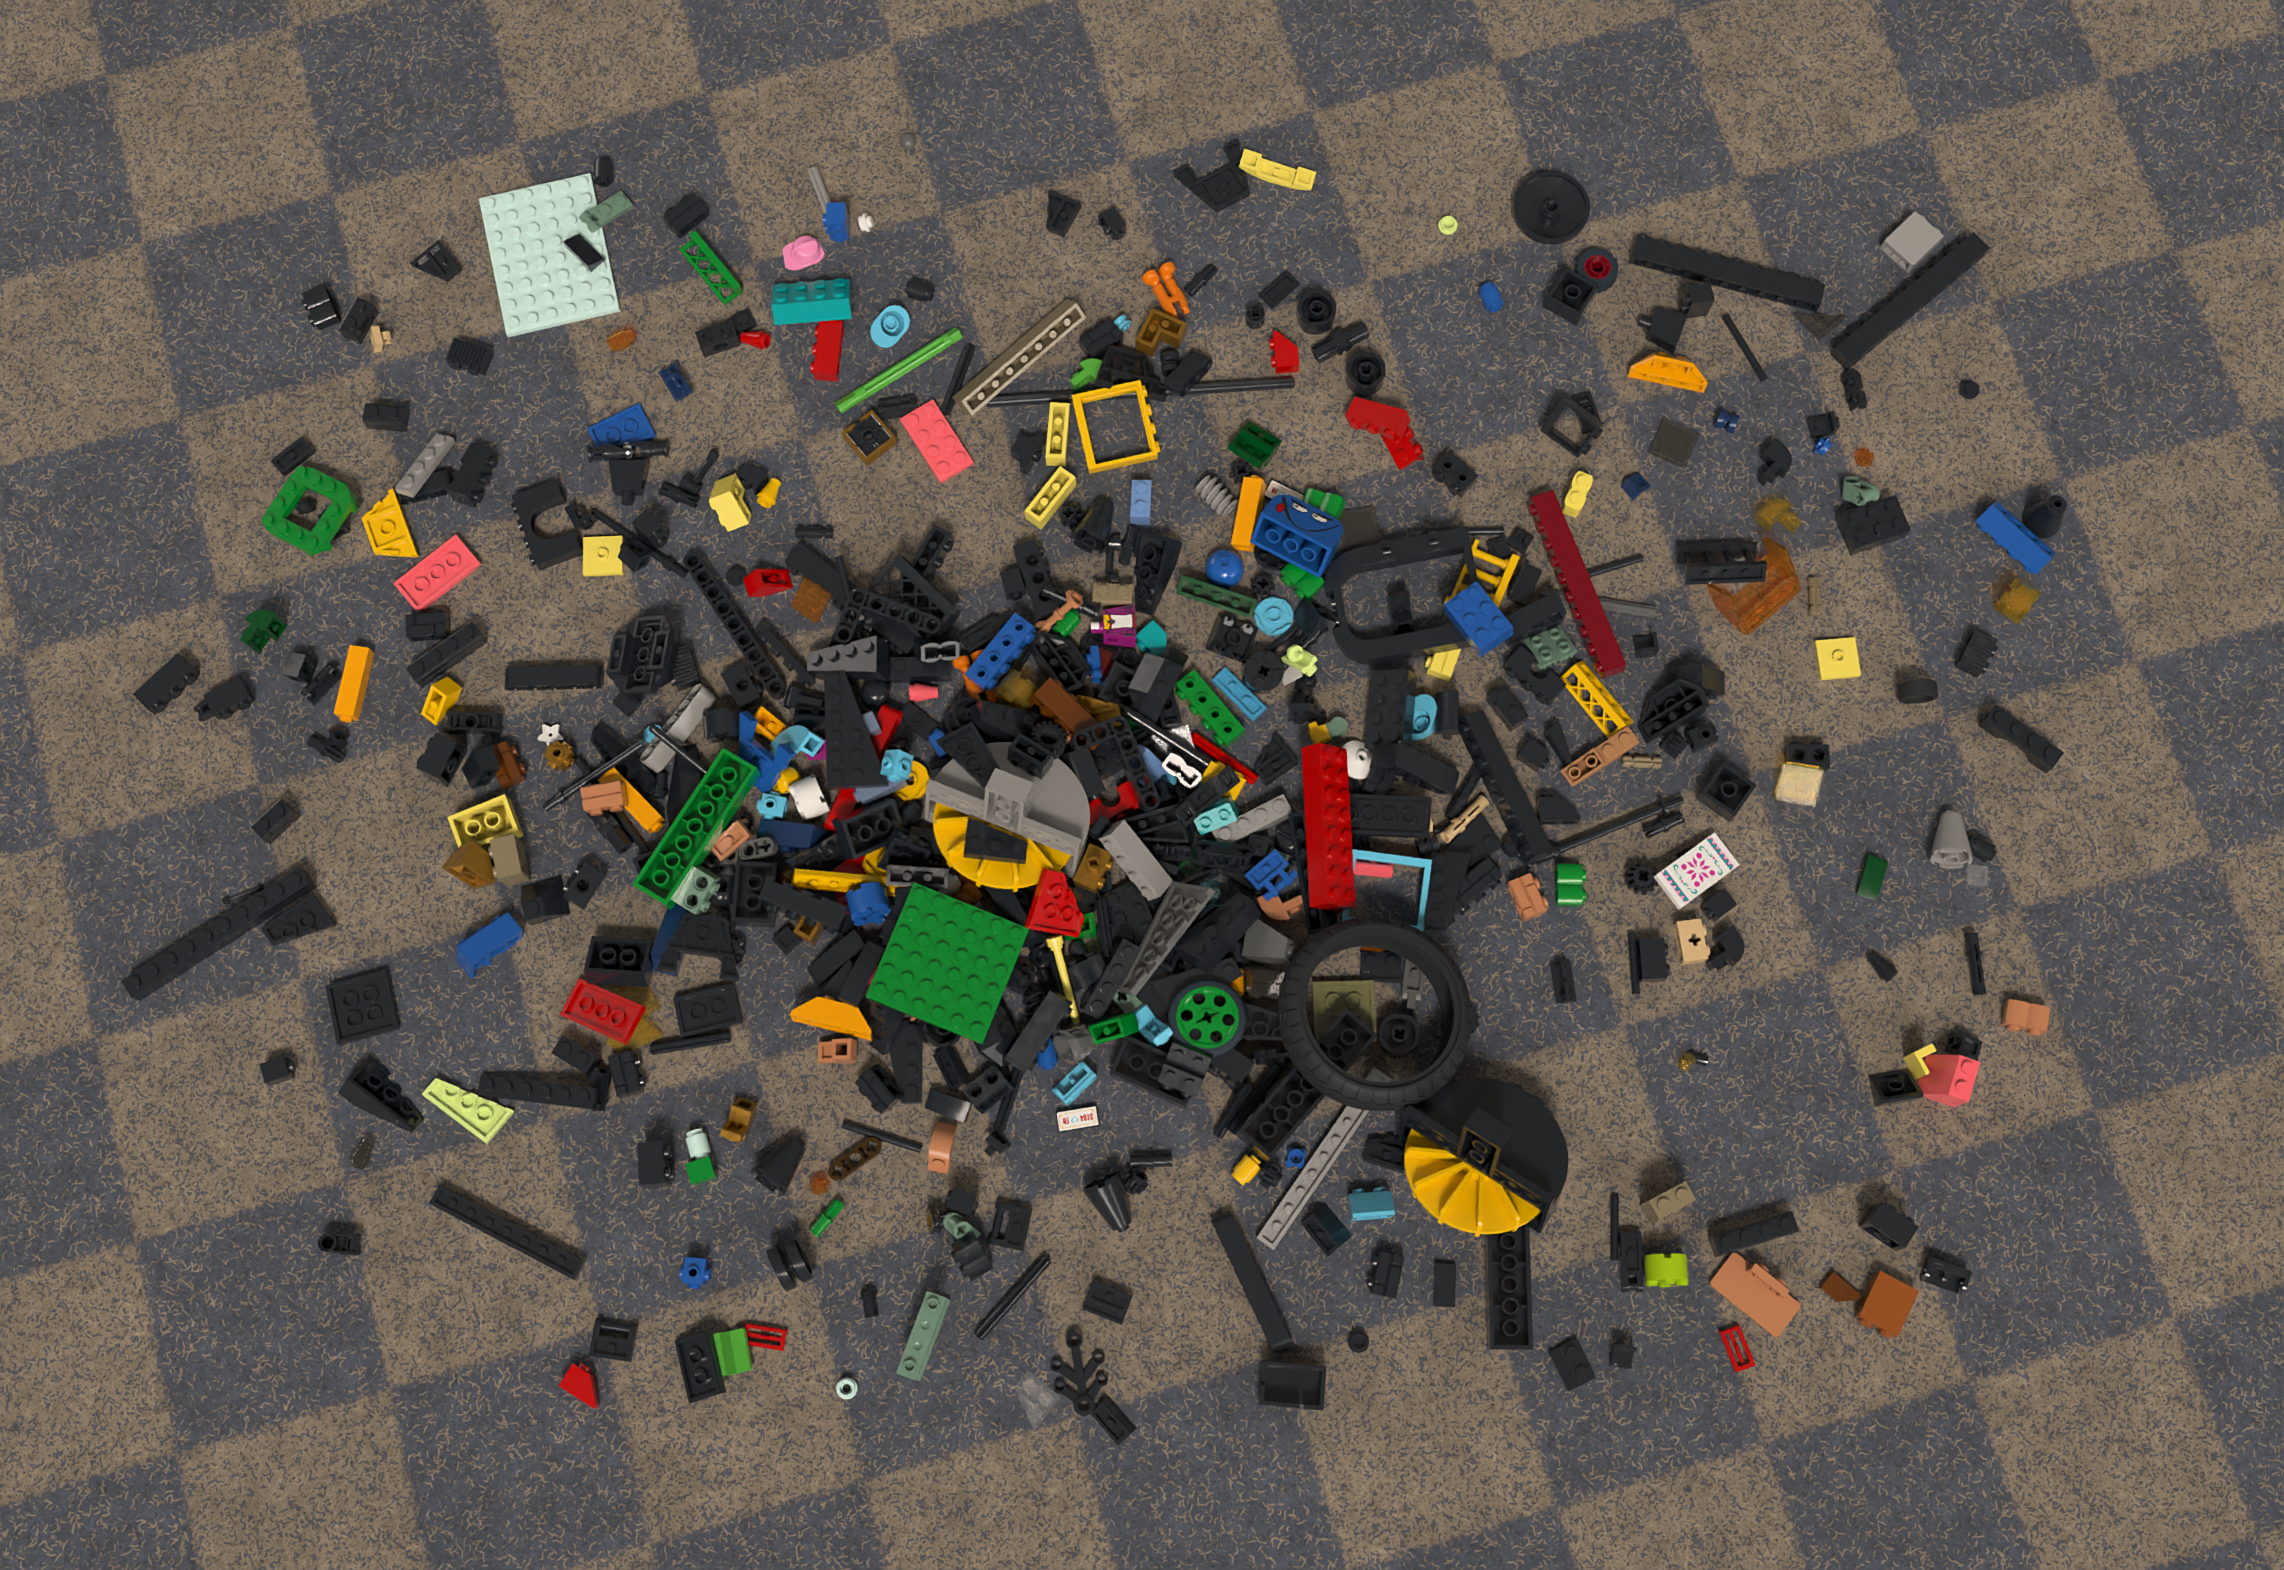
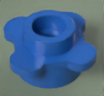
M1830 436L1826 438L1820 437L1815 442V449L1812 453L1825 454L1832 445L1829 441Z
M1289 1147L1286 1150L1288 1157L1285 1165L1288 1168L1294 1166L1303 1169L1306 1166L1304 1159L1307 1152L1305 1149L1301 1148L1299 1150Z

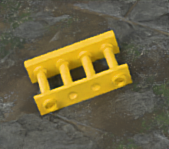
M1475 539L1474 544L1471 545L1473 556L1502 567V570L1505 571L1503 577H1495L1476 569L1477 578L1494 584V587L1498 588L1496 594L1491 593V595H1487L1499 607L1520 557L1512 554L1510 560H1503L1476 549L1479 540ZM1466 563L1451 597L1447 595L1444 604L1455 597L1458 590L1462 592L1469 587L1462 583L1467 573Z

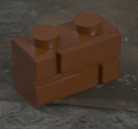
M504 741L493 746L492 749L500 764V768L496 773L500 786L506 790L525 781L526 777L524 774L527 773L524 764L522 762L519 763L516 756L519 753L515 745H510L508 741Z

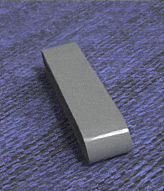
M702 684L695 685L661 730L681 746L702 719V713H706L712 706L716 696ZM655 736L642 753L640 761L652 771L658 773L667 765L676 752Z

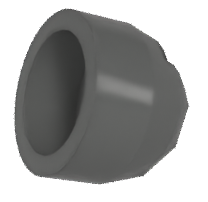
M912 134L902 135L900 137L902 148L912 150L915 146V136Z

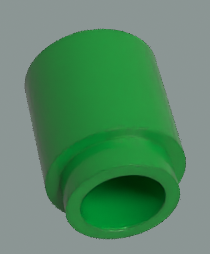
M1071 608L1062 620L1054 623L1053 631L1064 638L1069 636L1081 622L1079 619L1080 614H1077Z

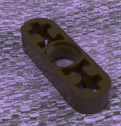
M869 1137L830 1165L828 1169L830 1178L834 1181L846 1179L880 1154L882 1150L881 1142L875 1137ZM869 1142L873 1144L877 1142V1150L875 1152L872 1150L868 1151L866 1154L869 1157L865 1159L864 1154L859 1149L863 1148L865 1151L869 1148ZM857 1153L861 1156V1162L858 1165L850 1163L849 1159L852 1154ZM843 1160H845L846 1164L850 1168H852L850 1171H848L847 1168L843 1169L841 1171V1177H839L838 1175L833 1176V1173L835 1172L834 1168L836 1166L838 1168L844 1166V1164L842 1163Z

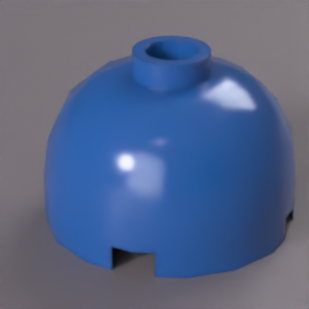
M1221 549L1209 556L1205 565V574L1209 583L1228 589L1238 585L1241 581L1244 566L1242 559L1237 553L1232 550Z

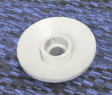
M1349 741L1342 747L1347 749L1348 775L1354 779H1365L1369 777L1372 771L1369 766L1373 753L1368 751L1364 747L1365 744L1360 741Z

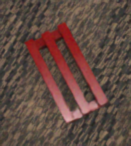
M749 1323L745 1324L747 1339L748 1337L780 1342V1346L748 1341L749 1346L784 1351L788 1330ZM749 1328L782 1333V1336L775 1337L750 1333Z
M1740 1325L1719 1332L1735 1373L1755 1366ZM1733 1331L1737 1332V1335L1739 1337V1340L1749 1362L1748 1364H1745L1736 1339L1733 1335ZM1725 1334H1728L1741 1365L1739 1367Z

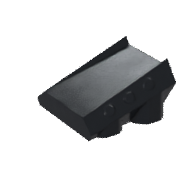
M1219 614L1215 619L1205 649L1245 664L1258 628L1250 623L1238 621L1231 614L1226 616Z

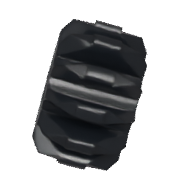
M1641 860L1637 862V866L1632 863L1630 865L1631 870L1627 869L1625 871V874L1629 877H1626L1624 882H1631L1627 888L1630 890L1634 887V894H1638L1640 890L1642 895H1646L1647 890L1652 893L1654 891L1653 886L1659 885L1654 878L1658 873H1653L1657 868L1654 866L1650 869V862L1648 861L1644 866ZM1644 875L1646 878L1640 881L1639 876Z

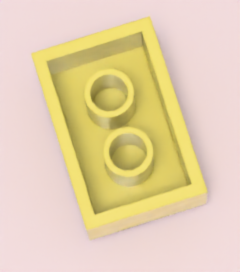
M505 794L448 817L458 848L462 844L476 842L483 847L482 849L488 851V847L491 846V839L511 834L518 838L524 836L512 802Z

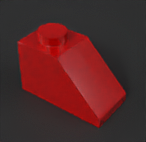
M756 569L743 579L748 597H765L793 588L787 569Z
M582 1362L579 1365L572 1363L558 1386L593 1409H598L600 1406L595 1376L590 1373L591 1368Z

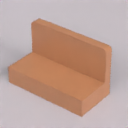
M747 819L737 820L720 835L711 850L720 861H724L753 836L745 826L748 823Z

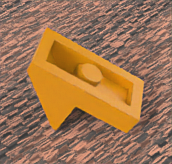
M762 706L754 715V718L758 720L754 733L763 734L771 742L788 728Z

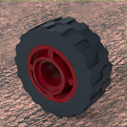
M1600 248L1589 249V251L1583 252V255H1580L1578 258L1575 273L1598 285L1597 293L1607 291V289L1613 286L1617 278L1619 265L1616 257L1614 258L1611 252L1609 253L1607 250Z

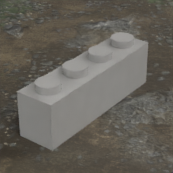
M1282 794L1239 816L1237 821L1211 831V837L1217 842L1239 844L1249 839L1250 833L1257 835L1288 819V814H1292L1293 811Z
M1125 820L1111 824L1099 838L1104 848L1110 852L1117 864L1122 867L1129 879L1134 882L1148 901L1161 897L1171 885L1173 880Z

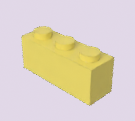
M1050 402L1045 456L1046 466L1066 467L1071 413L1070 403Z
M1060 466L1026 508V520L1042 530L1076 487V477Z

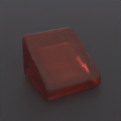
M1099 648L1100 669L1103 677L1113 655L1111 652Z

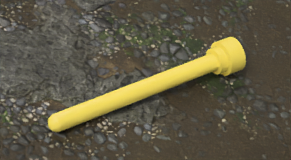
M1061 934L1046 938L1047 945L1054 952L1065 998L1073 1002L1070 1006L1073 1009L1070 1014L1072 1023L1080 1022L1061 950L1064 943Z

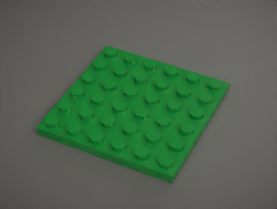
M914 882L866 998L983 1044L1029 929Z

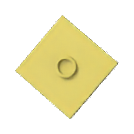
M583 537V575H623L624 563L618 558V554L621 550L620 546L624 542V537Z
M1855 637L1816 640L1814 642L1820 680L1861 676Z

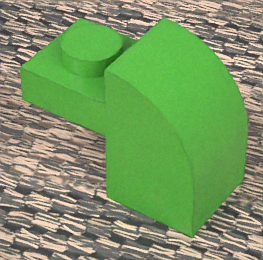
M1091 358L1080 362L1081 372L1078 371L1071 377V388L1076 391L1080 390L1090 381L1094 384L1102 360Z

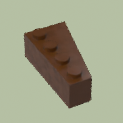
M1051 677L1027 701L1031 706L1034 704L1038 705L1041 710L1040 713L1045 717L1048 716L1055 719V724H1059L1058 728L1063 727L1065 732L1068 730L1070 737L1080 730L1101 722L1094 719L1092 712L1088 708L1079 705L1077 698L1073 694L1064 691L1062 684ZM1095 729V736L1100 739L1103 738V731ZM1081 736L1076 737V743L1084 746V738ZM1098 745L1089 748L1090 753H1091Z

